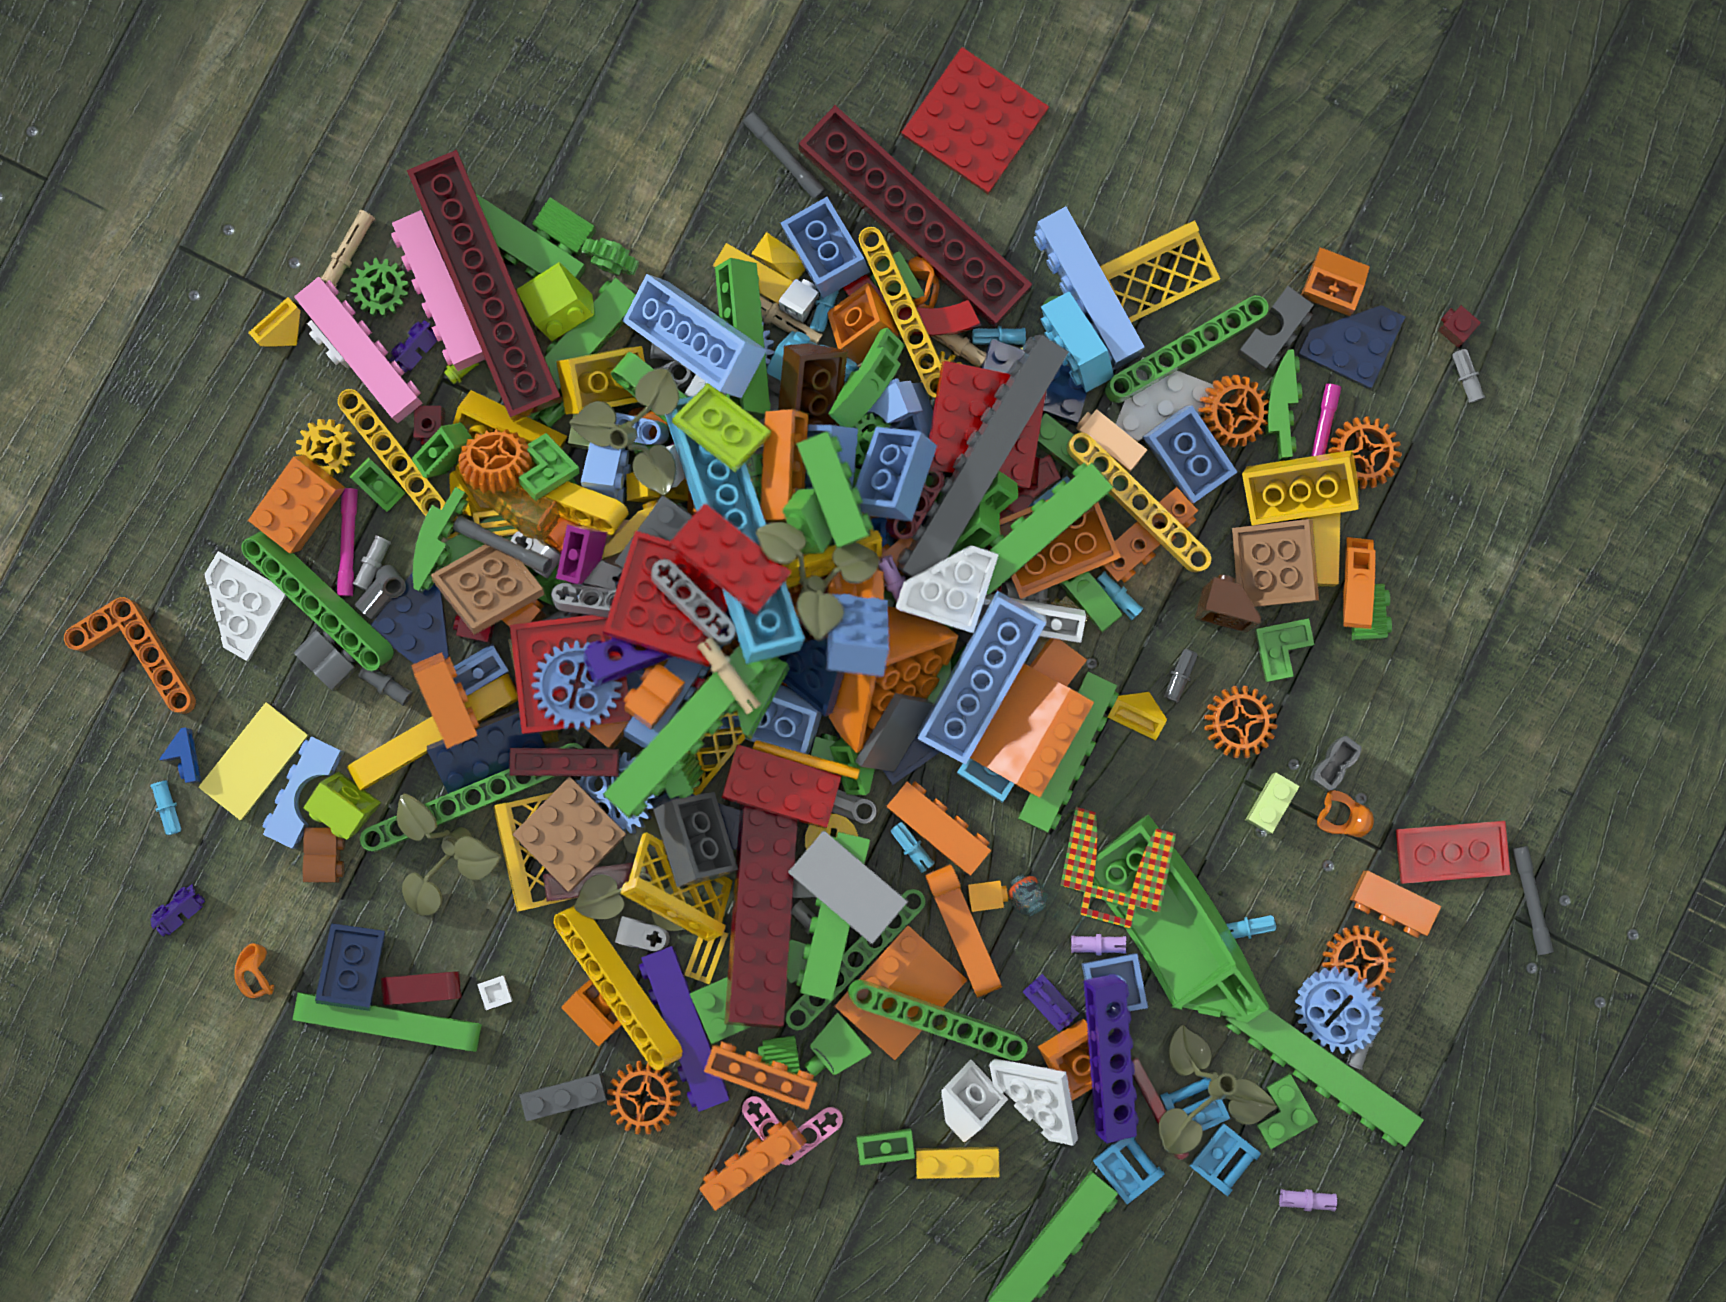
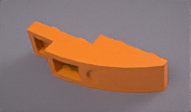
M1347 537L1345 544L1343 626L1371 629L1375 587L1374 540Z

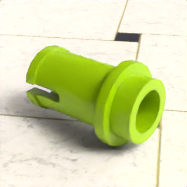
M476 363L460 371H457L454 365L451 367L448 365L444 373L453 384L456 382L460 383L462 382L461 378L479 364Z

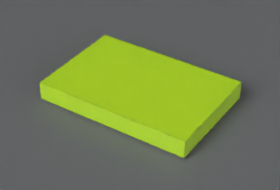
M709 383L672 418V423L734 472L771 436V431Z

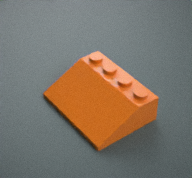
M1097 502L1011 576L1020 599L1121 558L1099 503ZM1033 506L1000 519V535L1002 534L1006 537L1013 531L1010 526L1021 516L1026 520L1034 512L1031 510Z
M1023 663L970 758L1040 798L1094 702Z
M909 925L904 928L858 979L944 1007L967 981L957 969ZM861 989L857 993V1000H864L868 996V989ZM848 991L835 1004V1007L894 1060L899 1057L922 1031L913 1026L860 1009L851 1001ZM886 998L882 1002V1008H890L894 1001L893 998ZM918 1006L909 1008L907 1017L917 1015Z

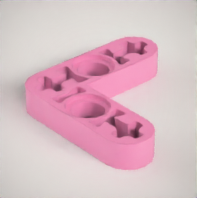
M751 1096L744 1101L742 1112L759 1137L762 1140L765 1139L766 1136L763 1133L764 1125L771 1122L777 1124L780 1122L761 1097ZM751 1101L754 1104L759 1102L762 1105L759 1111L763 1117L766 1112L771 1116L763 1120L759 1126L755 1124V1121L759 1120L758 1116L755 1113L751 1115L748 1113L750 1108L748 1103ZM826 1107L798 1128L801 1133L806 1128L814 1129L817 1133L816 1140L813 1143H805L802 1148L792 1154V1159L787 1158L781 1164L791 1165L837 1131L843 1122L841 1111L835 1107ZM829 1112L831 1115L836 1113L838 1116L835 1119L837 1124L835 1126L831 1124L826 1125L823 1130L827 1133L821 1135L820 1129L813 1122L817 1119L819 1124H821L826 1119L825 1113Z

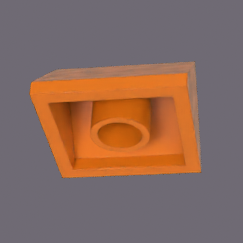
M1050 638L1030 664V667L1068 686L1087 659L1062 640Z

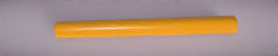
M759 740L754 742L753 749L854 779H858L860 769Z

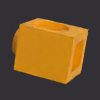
M1001 881L967 885L971 912L1004 908L1003 902H1008L1006 885L1001 886Z

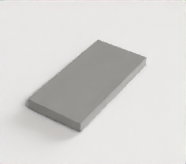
M825 831L818 836L788 872L871 944L907 903L903 897Z

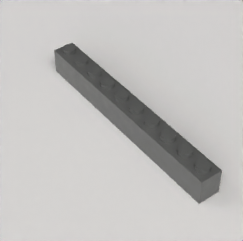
M1035 335L1026 341L1022 349L1025 353L1020 361L1016 360L1011 366L1008 373L1011 375L1006 385L1003 383L998 388L995 394L996 402L992 408L988 407L982 415L981 421L983 423L978 431L975 430L967 441L968 449L964 455L960 454L953 465L955 471L950 478L947 477L944 480L943 487L940 490L941 494L937 501H934L923 525L920 524L916 533L911 537L914 540L909 548H904L897 559V562H899L897 569L910 578L947 559L1069 352L1044 335Z

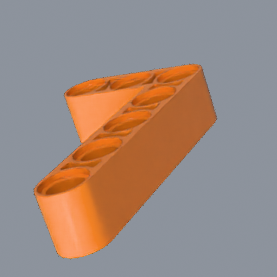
M119 597L66 630L64 634L65 644L79 652L90 650L121 630L168 708L180 714L190 713L196 705L194 694L140 606L135 601L126 597ZM128 603L131 607L130 614L122 617L120 608ZM101 618H106L108 626L104 631L100 632L97 629V623ZM143 626L145 634L143 638L136 640L134 631L137 627ZM82 632L85 636L84 642L76 646L74 637L77 633ZM152 649H157L159 657L155 662L150 663L148 653ZM170 671L173 680L169 685L164 686L162 676L165 672ZM184 694L187 698V703L183 708L179 709L175 703L176 698Z
M950 864L925 875L977 998L1002 988L961 892V886L952 865Z

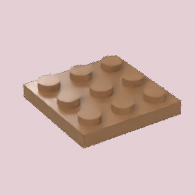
M1306 519L1232 528L1236 583L1242 585L1254 607L1319 601L1313 520Z
M486 544L431 574L432 581L474 635L544 595L543 588L522 561Z
M569 776L512 835L568 892H571L628 834Z

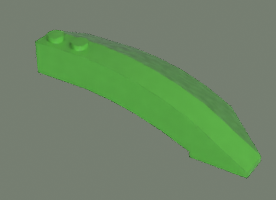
M1146 815L1127 828L1097 852L1093 885L1128 895L1132 894L1136 874L1145 849L1155 829H1159L1149 815ZM1173 847L1160 913L1136 906L1132 928H1124L1154 972L1169 998L1172 1008H1188L1198 1010V1013L1216 1017L1223 1015L1236 1018V1021L1247 1023L1268 1010L1269 1005L1243 952L1198 879ZM1104 900L1117 917L1126 918L1127 906Z

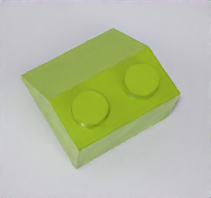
M560 262L517 289V293L535 326L551 341H554L595 315L593 294Z
M338 771L319 783L304 809L309 812L312 819L317 822H323L330 827L334 835L348 840L362 828L379 808L381 802L365 790L360 791L353 781Z

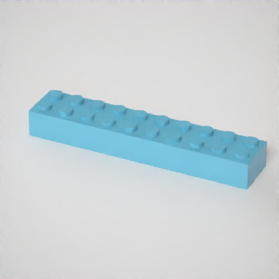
M694 396L679 399L677 407L671 413L666 414L665 417L696 511L706 503L760 546L759 539L755 533L758 528L766 525L746 464L744 463L734 472L672 423V418ZM785 582L757 615L753 614L723 590L746 664L800 650L804 637Z

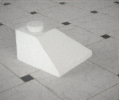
M972 1060L968 1061L941 1090L945 1122L964 1143L981 1130L1008 1100L1004 1094H1001L994 1088L993 1082Z

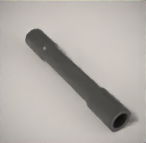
M755 111L744 119L743 123L770 149L814 200L825 192L824 186L811 172L801 165Z
M459 516L454 523V531L518 559L541 573L546 574L551 568L552 559L490 532L471 520Z
M1524 846L1512 849L1533 927L1532 933L1537 954L1552 953L1554 950L1549 929L1546 926L1529 847Z

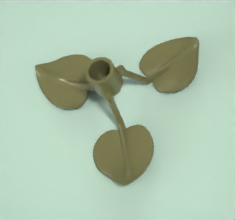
M659 368L648 372L639 380L635 390V397L639 403L646 405V408L628 423L615 424L617 415L614 409L605 402L595 401L585 406L570 420L569 424L580 436L597 446L605 447L611 445L615 449H622L628 446L630 450H642L643 453L638 454L633 462V471L636 478L647 488L666 495L673 486L676 476V463L672 453L660 444L654 445L649 450L644 445L634 443L637 438V431L634 425L651 409L657 415L669 414L677 407L679 402V390L671 371Z
M770 523L758 528L755 533L764 554L770 560L779 564H788L794 561L796 556L798 557L800 569L799 583L803 586L799 593L797 608L803 623L817 640H821L829 631L835 628L840 623L844 613L842 604L835 596L823 594L829 582L837 573L841 572L844 580L848 583H861L872 577L879 566V557L874 551L859 543H853L843 548L835 549L833 561L838 567L825 580L818 576L806 578L804 557L802 552H800L806 544V538L800 530L787 523Z
M405 793L400 796L397 809V823L407 837L416 841L423 839L425 835L429 839L443 837L441 847L446 855L424 878L414 872L404 879L402 885L403 897L410 909L416 914H420V916L431 915L440 909L442 895L439 888L434 883L428 881L450 857L454 856V859L458 860V870L463 876L471 880H479L487 876L496 867L501 854L492 851L481 841L473 838L471 833L463 827H459L451 833L449 830L431 833L437 828V822L432 812L414 797Z
M648 809L647 811L651 815V819L642 818L645 825L644 828L634 825L636 829L635 834H630L626 829L628 835L623 841L629 853L637 854L642 834L646 832L663 841L654 809ZM648 844L647 851L649 855L657 856L655 847ZM645 866L642 867L639 877L647 882L652 881L650 875L646 873ZM599 874L592 876L582 886L574 907L582 915L593 919L615 917L624 908L623 898L619 895L622 888L617 889L616 881L608 875ZM671 885L664 890L668 894L674 893ZM688 891L683 892L686 903L694 906L695 902ZM652 911L653 920L660 928L667 931L685 930Z
M1184 1025L1175 1031L1171 1038L1168 1052L1172 1067L1182 1076H1188L1195 1072L1199 1077L1210 1078L1208 1091L1211 1096L1191 1112L1189 1116L1184 1110L1179 1108L1170 1109L1162 1115L1159 1122V1132L1163 1146L1168 1153L1183 1154L1191 1151L1199 1144L1203 1130L1201 1125L1192 1119L1215 1100H1222L1224 1098L1231 1100L1229 1103L1230 1114L1237 1122L1244 1125L1259 1122L1277 1108L1272 1098L1252 1081L1246 1079L1236 1080L1233 1075L1228 1073L1218 1076L1216 1072L1212 1074L1201 1072L1200 1070L1207 1068L1211 1062L1212 1055L1208 1044L1203 1038L1187 1029Z

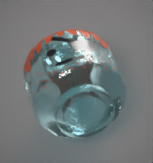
M1020 875L1010 882L1012 887L1008 890V898L1019 914L1033 916L1046 907L1045 902L1048 895L1038 878Z

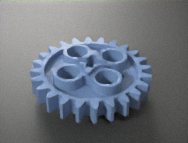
M575 641L574 648L571 649L564 642L563 651H560L556 646L553 647L554 656L552 657L545 653L544 658L547 663L538 662L537 664L542 673H533V677L540 680V682L532 684L533 689L540 690V692L533 695L534 700H542L538 705V710L547 708L545 718H550L552 715L555 716V726L561 720L564 721L565 730L568 729L570 723H574L576 731L579 730L580 723H584L587 729H590V721L592 720L597 725H600L599 716L602 715L605 718H609L610 714L607 708L616 709V704L611 700L620 699L621 696L614 690L622 688V683L611 681L595 687L594 682H590L586 678V674L589 671L585 664L581 678V686L584 688H579L575 706L573 709H569L573 693V686L569 684L576 682L580 663H585L583 654L589 642L585 644L584 648H580L578 641ZM564 663H570L574 666L575 671L567 676L563 675L559 668ZM562 689L568 694L567 699L563 702L555 701L552 697L555 690ZM584 696H589L594 700L595 704L592 708L584 709L580 706L579 700Z

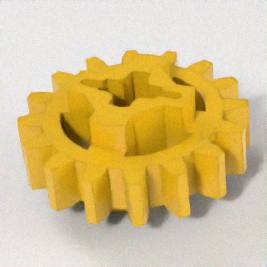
M318 419L317 425L308 423L309 431H300L304 439L296 440L297 444L302 445V449L297 450L296 454L307 456L333 477L334 470L337 473H343L342 465H351L347 458L348 456H355V453L350 451V447L356 444L355 442L348 441L352 433L349 431L343 432L344 424H338L335 427V420L329 419L327 424L324 419ZM322 430H329L336 435L328 437ZM324 443H331L327 448L328 453H320L325 448ZM340 446H342L341 455L339 456ZM324 459L325 463H328L329 466L320 465L316 461Z

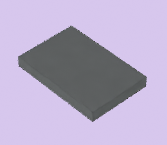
M895 693L855 762L861 767L895 772L931 710L933 703L929 699Z

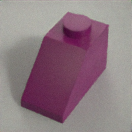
M567 525L556 578L582 585L602 560L608 532L585 526Z

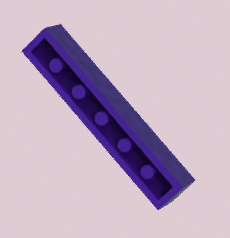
M674 946L642 957L643 963L639 964L644 980L649 978L652 989L648 990L654 1005L659 1004L662 1012L660 1016L682 1047V1056L679 1059L681 1065L677 1069L682 1082L687 1081L691 1091L687 1092V1096L692 1108L697 1106L700 1112L730 1100L731 1098L724 1079L704 1072L712 1047L690 996L691 991Z

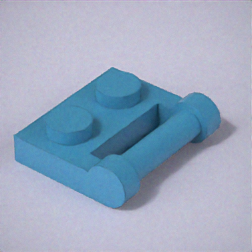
M1202 1077L1201 1080L1175 1092L1161 1094L1160 1098L1166 1111L1174 1109L1173 1104L1203 1090H1208L1211 1079ZM1210 1097L1187 1106L1182 1110L1189 1116L1191 1112ZM1215 1100L1192 1120L1199 1123L1204 1131L1230 1119V1116L1223 1101Z
M1222 1123L1189 1166L1228 1197L1233 1191L1231 1187L1253 1159L1257 1160L1261 1153ZM1242 1148L1245 1151L1243 1156L1224 1180H1219L1217 1178L1219 1173L1238 1149Z
M1135 1137L1116 1141L1092 1160L1126 1204H1129L1165 1174L1160 1167L1157 1168L1136 1142ZM1126 1146L1148 1173L1145 1179L1142 1180L1122 1155L1120 1152L1122 1148Z

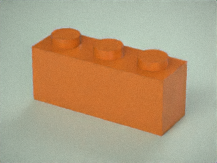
M1368 870L1363 871L1350 898L1351 901L1356 903L1354 908L1366 914L1373 911L1380 915V921L1394 926L1396 922L1405 927L1403 932L1415 938H1418L1419 935L1428 936L1441 906Z

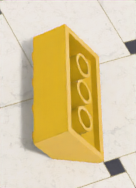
M470 390L458 406L453 424L461 422L473 439H475L476 433L483 435L486 430L490 433L498 428L500 432L506 429L511 434L517 432L520 438H524L527 444L547 433L563 450L567 438L566 435L529 417L513 422L504 405ZM532 461V468L537 465Z
M1353 450L1247 466L1242 473L1252 525L1359 510L1358 478Z

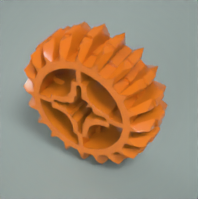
M1233 375L1230 379L1229 376H1223L1222 383L1219 380L1213 381L1214 389L1208 387L1205 389L1209 397L1200 398V401L1205 403V407L1198 409L1199 412L1205 413V417L1201 419L1204 423L1208 424L1206 425L1207 428L1212 432L1211 434L1215 440L1219 439V445L1225 446L1227 443L1232 448H1235L1237 444L1239 446H1246L1247 440L1249 442L1256 441L1255 434L1262 435L1263 430L1260 428V425L1268 424V421L1263 419V417L1269 413L1268 410H1264V406L1269 403V400L1261 399L1265 391L1257 390L1259 384L1257 382L1250 383L1249 377L1241 379L1239 375ZM1236 389L1235 394L1231 395L1229 401H1220L1225 393ZM1247 399L1250 401L1251 411L1246 406ZM1226 407H1235L1234 409H1237V412L1242 415H1234L1235 413H1231V410ZM1217 411H1219L1222 415L1221 424L1217 417ZM1240 421H1249L1242 430L1233 433L1234 427L1237 428Z
M1368 416L1364 418L1363 425L1358 417L1353 419V426L1348 421L1343 424L1345 431L1338 428L1335 433L1339 438L1333 437L1330 440V443L1337 447L1328 450L1329 454L1343 452L1349 436L1356 434V448L1353 450L1354 460L1362 466L1363 471H1366V474L1357 472L1360 489L1366 488L1367 481L1371 488L1377 487V480L1381 484H1385L1387 482L1385 475L1393 477L1395 474L1390 467L1398 468L1400 465L1393 458H1400L1402 456L1401 452L1394 451L1401 443L1399 441L1392 443L1391 441L1397 435L1396 432L1388 435L1385 432L1389 429L1388 424L1379 428L1380 419H1375L1373 424L1370 425V417ZM1364 432L1376 436L1382 444L1371 443L1367 435H1364ZM1363 447H1366V450L1374 451L1367 459L1364 456L1361 457L1360 454L1356 455ZM1385 452V462L1382 468L1374 472L1375 456Z
M496 428L494 432L490 433L486 430L483 435L476 433L475 439H467V444L461 447L462 450L458 459L460 474H462L467 485H471L473 490L480 488L483 494L488 490L495 494L497 490H502L505 493L508 487L515 489L516 483H519L518 477L532 468V457L527 452L529 446L524 438H520L517 432L511 434L508 429L500 432Z
M1233 686L1231 688V696L1226 689L1222 690L1223 700L1218 696L1213 697L1217 707L1211 704L1207 706L1209 711L1214 712L1213 715L1204 716V720L1212 721V725L1205 726L1204 730L1209 731L1213 729L1214 734L1210 735L1208 740L1211 741L1215 738L1219 740L1214 746L1215 749H1219L1222 745L1226 746L1223 750L1224 755H1228L1231 749L1234 750V758H1239L1240 750L1243 751L1244 758L1250 757L1249 749H1252L1253 753L1258 755L1260 749L1257 745L1259 744L1265 749L1269 745L1264 738L1272 740L1275 737L1272 733L1268 732V729H1277V724L1269 723L1270 719L1277 718V714L1268 715L1267 712L1274 705L1270 703L1264 706L1262 703L1267 699V696L1262 695L1257 699L1258 689H1253L1251 694L1248 695V686L1242 687L1241 694H1239L1237 686ZM1241 700L1254 705L1260 715L1247 714L1244 706L1241 704ZM1232 701V717L1229 720L1219 722L1222 709L1227 703ZM1238 714L1242 715V719H1253V721L1243 725V730L1239 729V726L1236 727L1235 724L1228 725V723L1238 719ZM1262 722L1259 735L1254 741L1249 743L1250 726ZM1221 730H1234L1238 739H1240V744L1228 740Z
M1353 926L1352 935L1348 928H1343L1344 938L1335 933L1333 937L1338 943L1327 942L1326 945L1333 950L1332 953L1323 952L1322 955L1324 957H1330V962H1323L1322 967H1331V970L1337 967L1338 971L1339 968H1350L1353 974L1358 973L1357 980L1361 982L1366 978L1367 970L1371 966L1380 965L1376 976L1366 983L1365 987L1367 989L1376 987L1379 991H1384L1385 988L1380 982L1383 980L1386 983H1391L1392 981L1391 978L1385 976L1386 972L1395 973L1394 968L1388 967V962H1396L1395 957H1387L1388 953L1394 951L1393 947H1383L1388 942V939L1384 937L1378 941L1377 939L1380 935L1378 930H1375L1369 936L1370 927L1368 926L1363 928L1362 934H1360L1359 926ZM1361 939L1372 944L1377 950L1379 957L1367 956ZM1353 941L1350 956L1338 960L1342 948L1347 943ZM1357 955H1359L1360 959L1371 960V962L1361 965L1362 969L1360 970L1358 966L1346 964L1347 962H1353V959H1357Z
M637 1061V1070H634L631 1064H627L626 1069L629 1074L626 1075L624 1071L619 1070L617 1074L622 1080L619 1081L614 1078L611 1080V1083L617 1086V1089H608L607 1093L615 1095V1099L608 1100L607 1105L616 1104L617 1108L613 1109L610 1114L613 1116L620 1113L621 1117L617 1119L616 1123L619 1125L626 1120L628 1122L625 1126L626 1131H629L633 1124L636 1125L635 1134L639 1135L641 1127H645V1132L649 1135L651 1134V1125H654L657 1132L662 1130L659 1123L661 1120L667 1126L671 1123L666 1117L667 1114L673 1117L677 1115V1112L671 1109V1105L680 1106L681 1102L673 1100V1096L680 1095L681 1091H672L671 1087L675 1086L678 1082L676 1079L671 1082L667 1081V1078L672 1074L671 1071L661 1075V1070H652L648 1063L646 1069H643L642 1061ZM644 1075L640 1089L623 1090L625 1084L631 1078ZM652 1077L662 1084L666 1097L657 1095L652 1091ZM647 1084L646 1091L649 1092L648 1095H651L652 1100L647 1101L641 1111L642 1104L639 1103L640 1100H637L636 1095H640ZM622 1098L635 1103L637 1107L636 1118L626 1111ZM665 1105L660 1115L653 1119L644 1120L648 1106Z

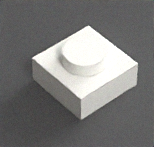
M505 975L477 984L486 1010L513 1001Z

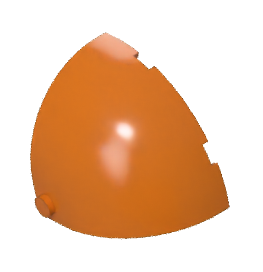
M887 607L889 650L883 676L844 672L833 713L828 715L840 736L856 753L860 752L895 693L928 698L940 680L937 675L943 664L948 665L958 638L955 632L940 622L900 611L895 607Z

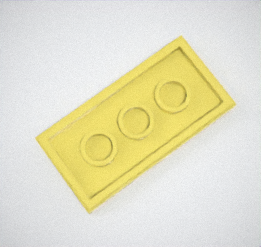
M265 702L200 784L199 788L242 821L309 735L269 703Z

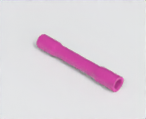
M1334 384L1325 385L1321 403V414L1311 456L1324 455L1326 453L1341 386Z
M345 488L341 494L342 523L337 594L343 597H353L354 588L353 558L358 489Z

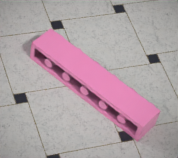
M420 210L393 222L392 225L395 232L391 233L397 248L402 247L405 255L401 257L407 271L412 270L415 275V279L411 281L417 294H423L426 302L422 303V307L427 317H433L436 326L432 327L438 342L443 340L446 349L442 352L447 364H453L456 370L460 371L485 360L423 212Z
M320 277L316 278L295 295V299L391 418L399 423L423 404L417 397L421 392L412 381L408 383L404 381L401 376L405 372L395 360L392 363L387 360L385 355L388 354V351L379 341L374 343L370 339L369 335L372 332L362 320L357 323L352 316L356 312L346 300L343 303L340 302L336 297L340 292L329 280L325 283Z

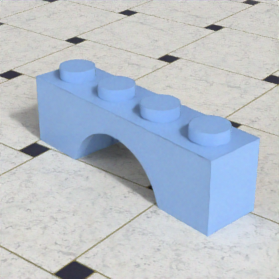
M899 379L891 380L879 399L865 415L876 413L887 423L903 421L923 410L911 381L900 382Z
M311 737L309 741H304L299 751L301 758L297 765L293 764L287 775L289 783L285 790L281 789L275 799V803L278 805L274 813H269L264 821L263 828H265L263 835L292 849L298 848L304 836V829L309 826L299 809L301 791L312 779L333 775L344 751L314 737Z

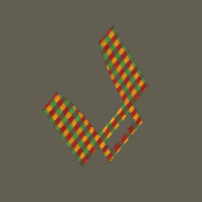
M1076 807L1061 886L1084 892L1080 910L1081 915L1131 929L1136 906L1160 913L1176 834L1155 829L1141 859L1132 894L1128 895L1093 885L1097 856L1096 812ZM1091 897L1127 906L1126 918L1089 909Z

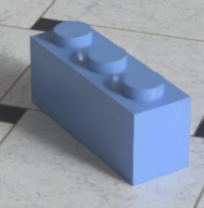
M492 643L455 665L454 668L458 676L453 679L455 683L461 682L466 695H469L508 672V669Z

